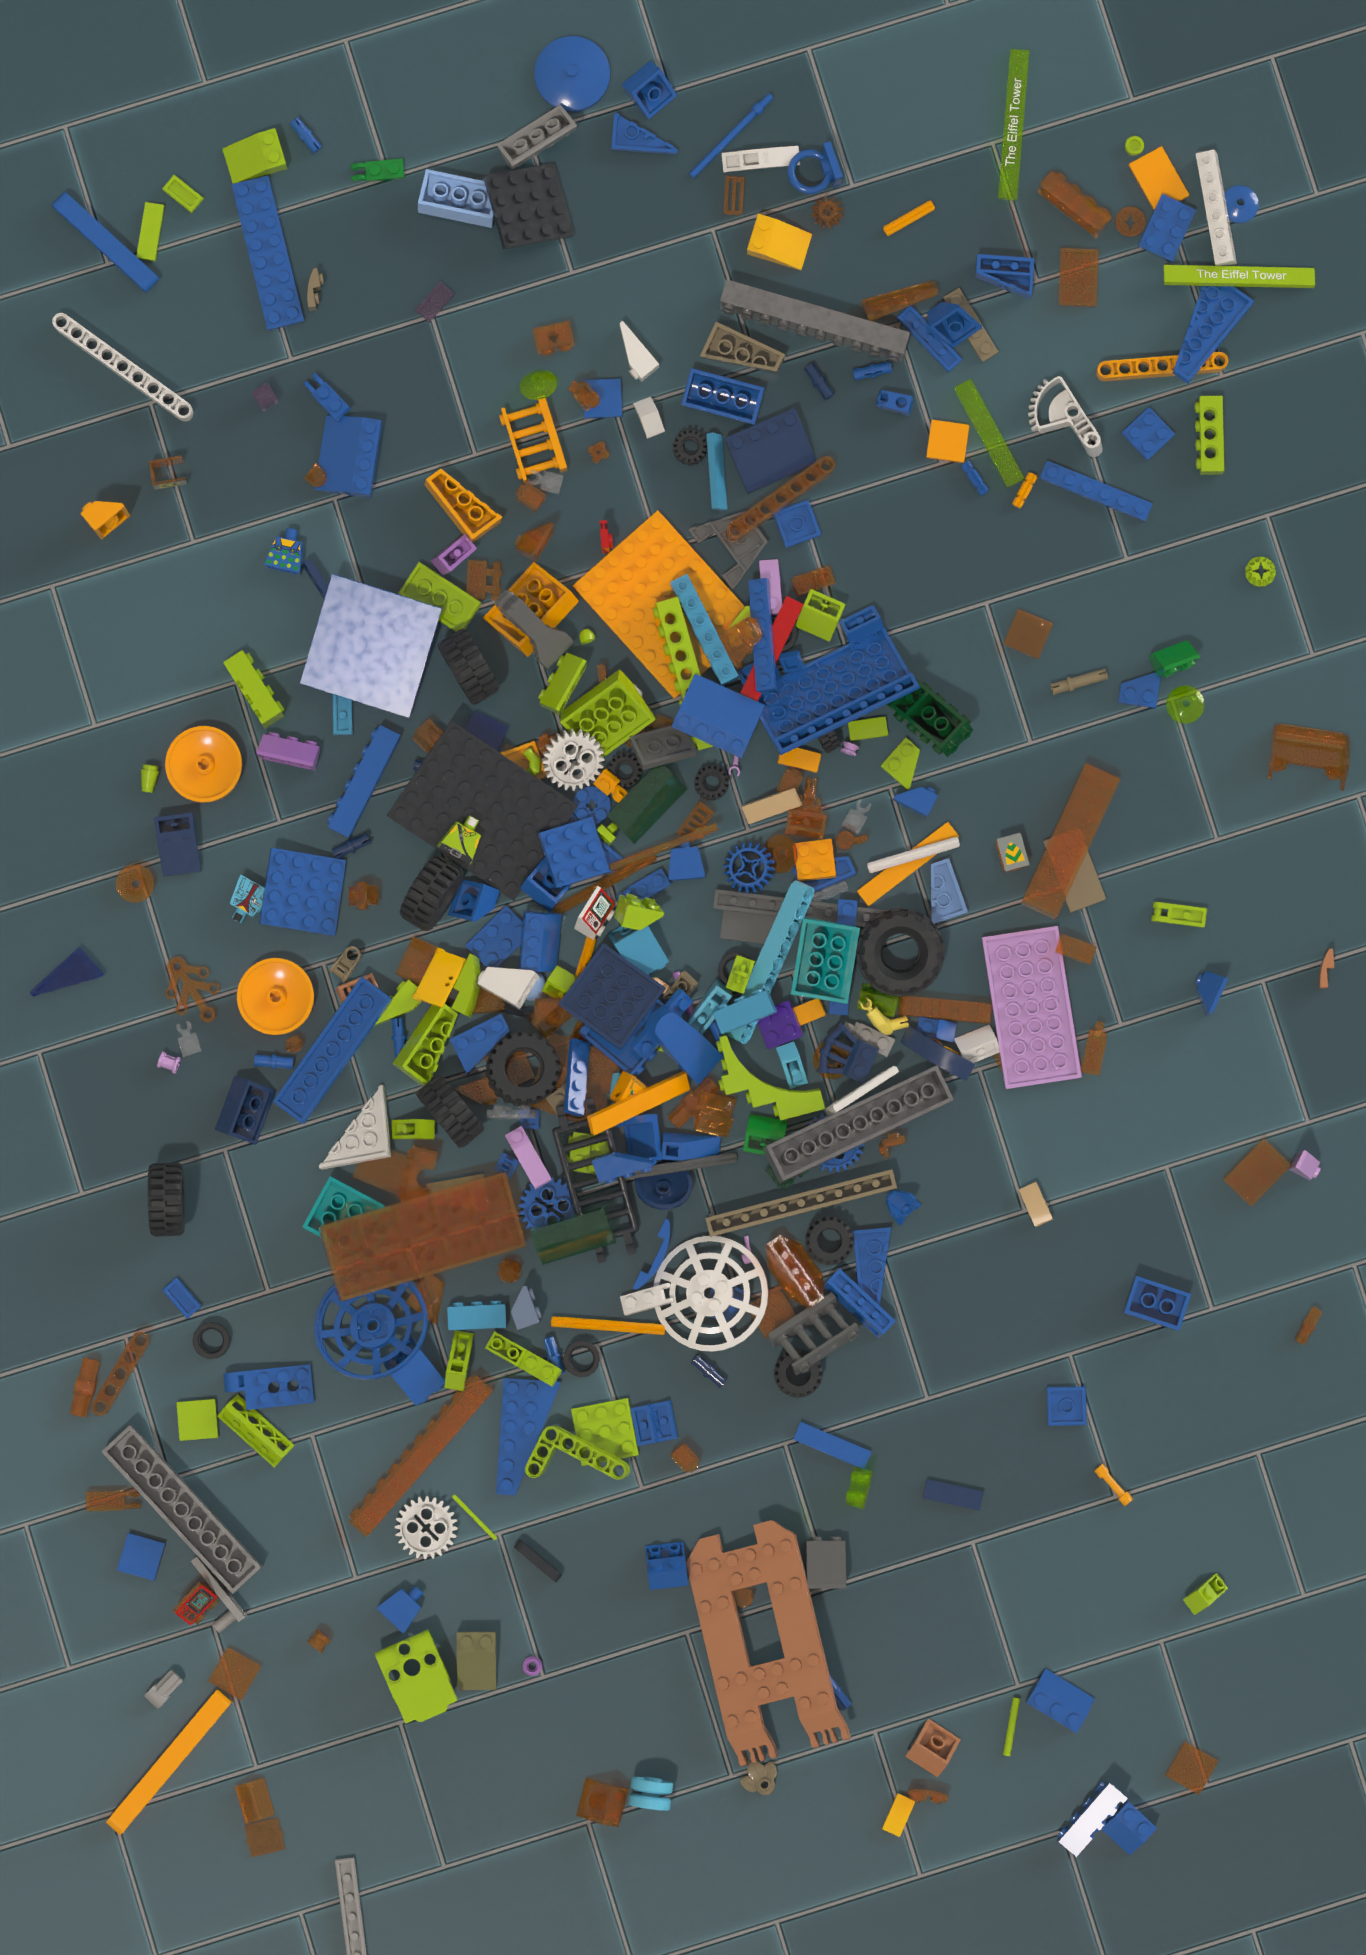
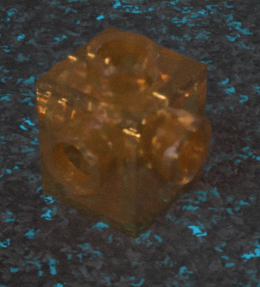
M357 882L356 886L348 887L349 906H357V910H368V906L378 905V886L368 885V882Z

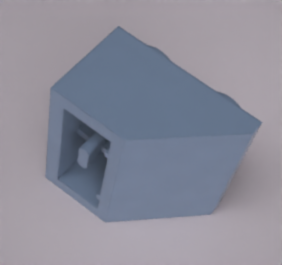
M527 1286L522 1287L511 1310L517 1330L540 1323L539 1319L542 1318L539 1307H535L533 1304V1300H536L532 1288L528 1289Z

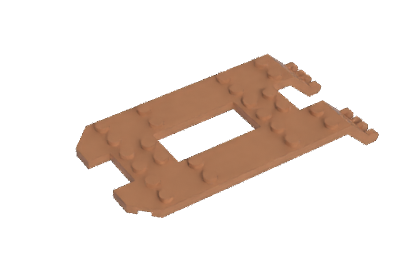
M774 1520L753 1525L757 1544L724 1553L719 1534L699 1539L686 1562L727 1739L738 1757L740 1766L748 1764L744 1750H749L753 1763L758 1762V1757L760 1761H765L766 1755L762 1747L764 1745L767 1746L771 1759L778 1757L776 1744L764 1724L760 1705L791 1697L795 1699L799 1720L810 1738L812 1748L820 1746L816 1732L822 1733L825 1745L830 1744V1737L832 1743H837L836 1727H839L844 1741L850 1739L849 1728L836 1704L796 1534L785 1529ZM767 1582L785 1658L751 1667L733 1591Z

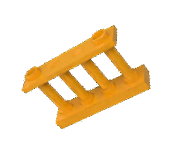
M545 395L537 397L538 403L535 404L536 406L506 414L505 408H501L502 414L499 415L502 426L506 425L519 466L516 469L518 479H523L524 484L528 483L527 475L555 467V469L559 468L560 473L568 471ZM536 413L538 415L542 414L544 421L541 424L512 432L510 421ZM542 431L544 433L548 432L550 439H547V442L521 450L517 449L516 439ZM547 449L554 451L555 457L552 460L523 468L521 457Z

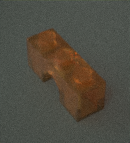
M412 1145V1149L408 1150V1167L404 1168L402 1175L404 1183L398 1191V1197L402 1203L425 1208L429 1188L418 1185L417 1175L424 1169L434 1170L438 1155L437 1150L418 1145Z

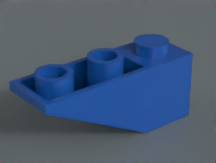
M663 1132L662 1159L681 1161L719 1155L721 1136Z
M612 1152L596 1157L592 1160L599 1183L605 1181L606 1184L617 1181V1177L623 1176L628 1178L635 1175L634 1172L639 1170L642 1173L652 1170V1166L657 1161Z

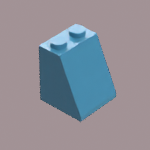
M620 925L607 933L617 952L647 975H650L655 970L663 969L666 963L669 962L648 926L642 930H635Z

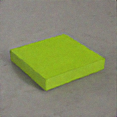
M216 1399L177 1402L179 1441L219 1438Z

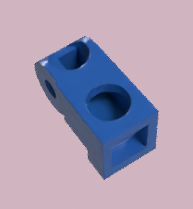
M880 390L875 406L910 417L914 399L913 396Z

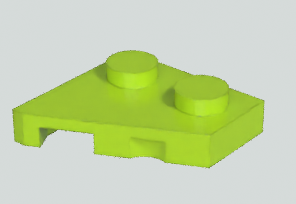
M905 738L880 767L906 790H909L920 749Z

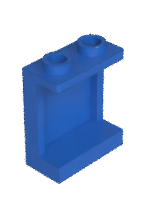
M657 1114L634 1116L616 1125V1127H624L628 1155L654 1159L656 1161L662 1160Z

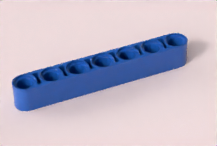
M65 191L51 204L63 218L144 292L147 293L159 280L155 273Z

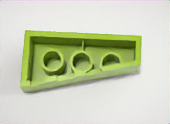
M242 650L223 662L264 728L269 727L284 717L282 714L284 711L283 706L279 701L275 702L272 698L274 692L269 685L265 686L262 682L264 676L260 670H255L251 665L254 661L249 653L244 654Z
M444 1004L443 1008L431 1005L392 1064L419 1085L424 1086L428 1083L438 1068V1060L444 1052L446 1039L450 1036L458 1013L446 1004Z

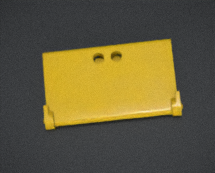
M437 947L412 998L419 1002L424 1001L443 1008L466 959L445 952L444 949Z

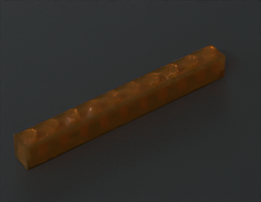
M476 1375L474 1378L470 1376L465 1381L466 1387L464 1391L460 1392L458 1390L452 1396L451 1400L453 1402L449 1407L445 1405L438 1413L440 1417L436 1422L432 1420L427 1425L426 1429L428 1431L425 1435L422 1436L420 1434L414 1440L413 1444L415 1446L412 1450L407 1449L401 1455L402 1461L399 1465L394 1464L388 1470L390 1475L386 1480L382 1478L375 1485L377 1490L373 1495L369 1493L363 1499L364 1505L360 1510L356 1508L349 1517L352 1519L349 1523L365 1537L369 1536L494 1391L479 1376Z

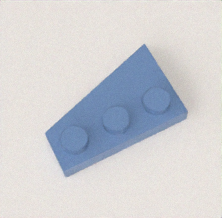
M949 858L931 864V921L937 924L968 913Z

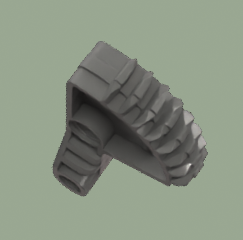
M511 591L501 593L495 601L496 607L504 617L530 638L533 652L537 655L536 660L547 670L574 643L564 631L544 624Z

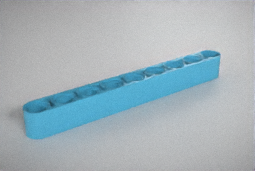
M795 880L790 885L752 970L745 992L741 997L749 998L753 996L752 992L759 989L771 993L814 896L813 887L798 880ZM758 1021L731 1031L727 1035L745 1044L750 1040Z

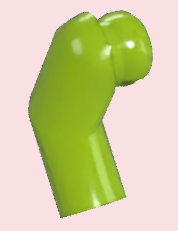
M529 748L523 753L530 761L529 768L526 771L535 776L540 772L541 760Z

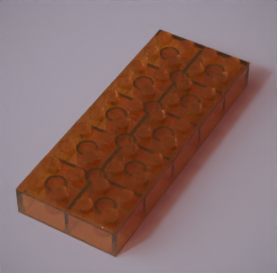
M498 1172L318 1225L340 1301L526 1247L505 1172Z

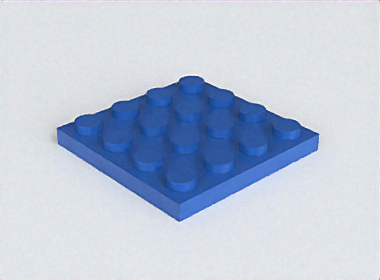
M270 848L259 924L335 936L346 860Z

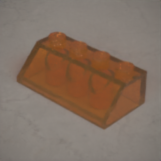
M1052 171L1041 181L1037 192L1097 239L1111 222V213L1106 208L1097 206L1095 204L1096 201L1089 195H1083L1077 185L1073 183L1071 185L1065 181L1066 177L1063 174Z

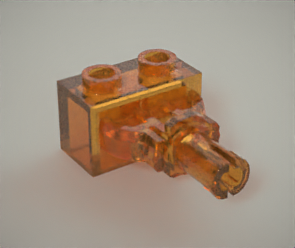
M806 778L803 803L801 806L788 811L785 834L823 839L827 815H823L820 798H817L815 805L817 779L813 778L812 787H810L811 778Z

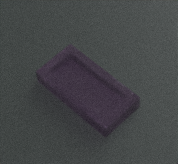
M439 282L415 311L430 323L455 294L443 283Z

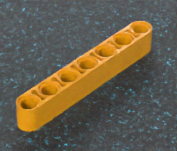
M1214 352L1197 374L1222 372L1228 364L1227 355L1223 352ZM1179 355L1103 361L1097 367L1096 376L1101 381L1175 376L1173 370ZM1214 359H1222L1224 365L1217 366L1214 363ZM1164 363L1167 369L1161 371L1158 369L1157 364ZM1144 364L1148 367V371L1141 372L1138 366ZM1126 366L1129 372L1123 374L1120 372L1119 367ZM1107 367L1110 370V374L1103 375L1100 369Z

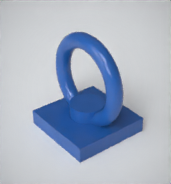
M831 141L823 143L821 152L812 149L800 151L790 160L787 170L792 186L805 194L819 193L826 189L830 182L833 188L841 185L843 178ZM806 157L817 158L821 171L825 176L820 184L813 187L801 184L795 175L796 165Z

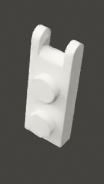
M670 1283L620 1296L624 1315H631L674 1302L673 1298H665L664 1289L670 1288Z

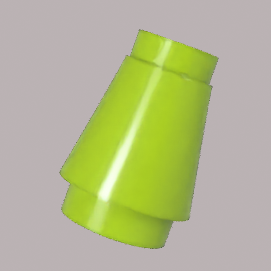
M143 764V769H141L143 792L153 793L160 772L158 771V766Z

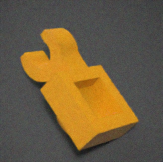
M607 769L593 783L607 796L611 793L613 799L618 803L628 793L618 785L620 780Z

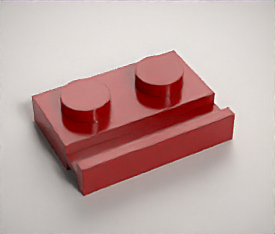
M607 520L599 521L602 554H609V548H613L612 534H608Z

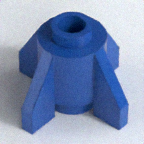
M892 1190L886 1196V1205L888 1206L889 1213L900 1226L903 1225L905 1217L921 1206L916 1197L909 1192Z

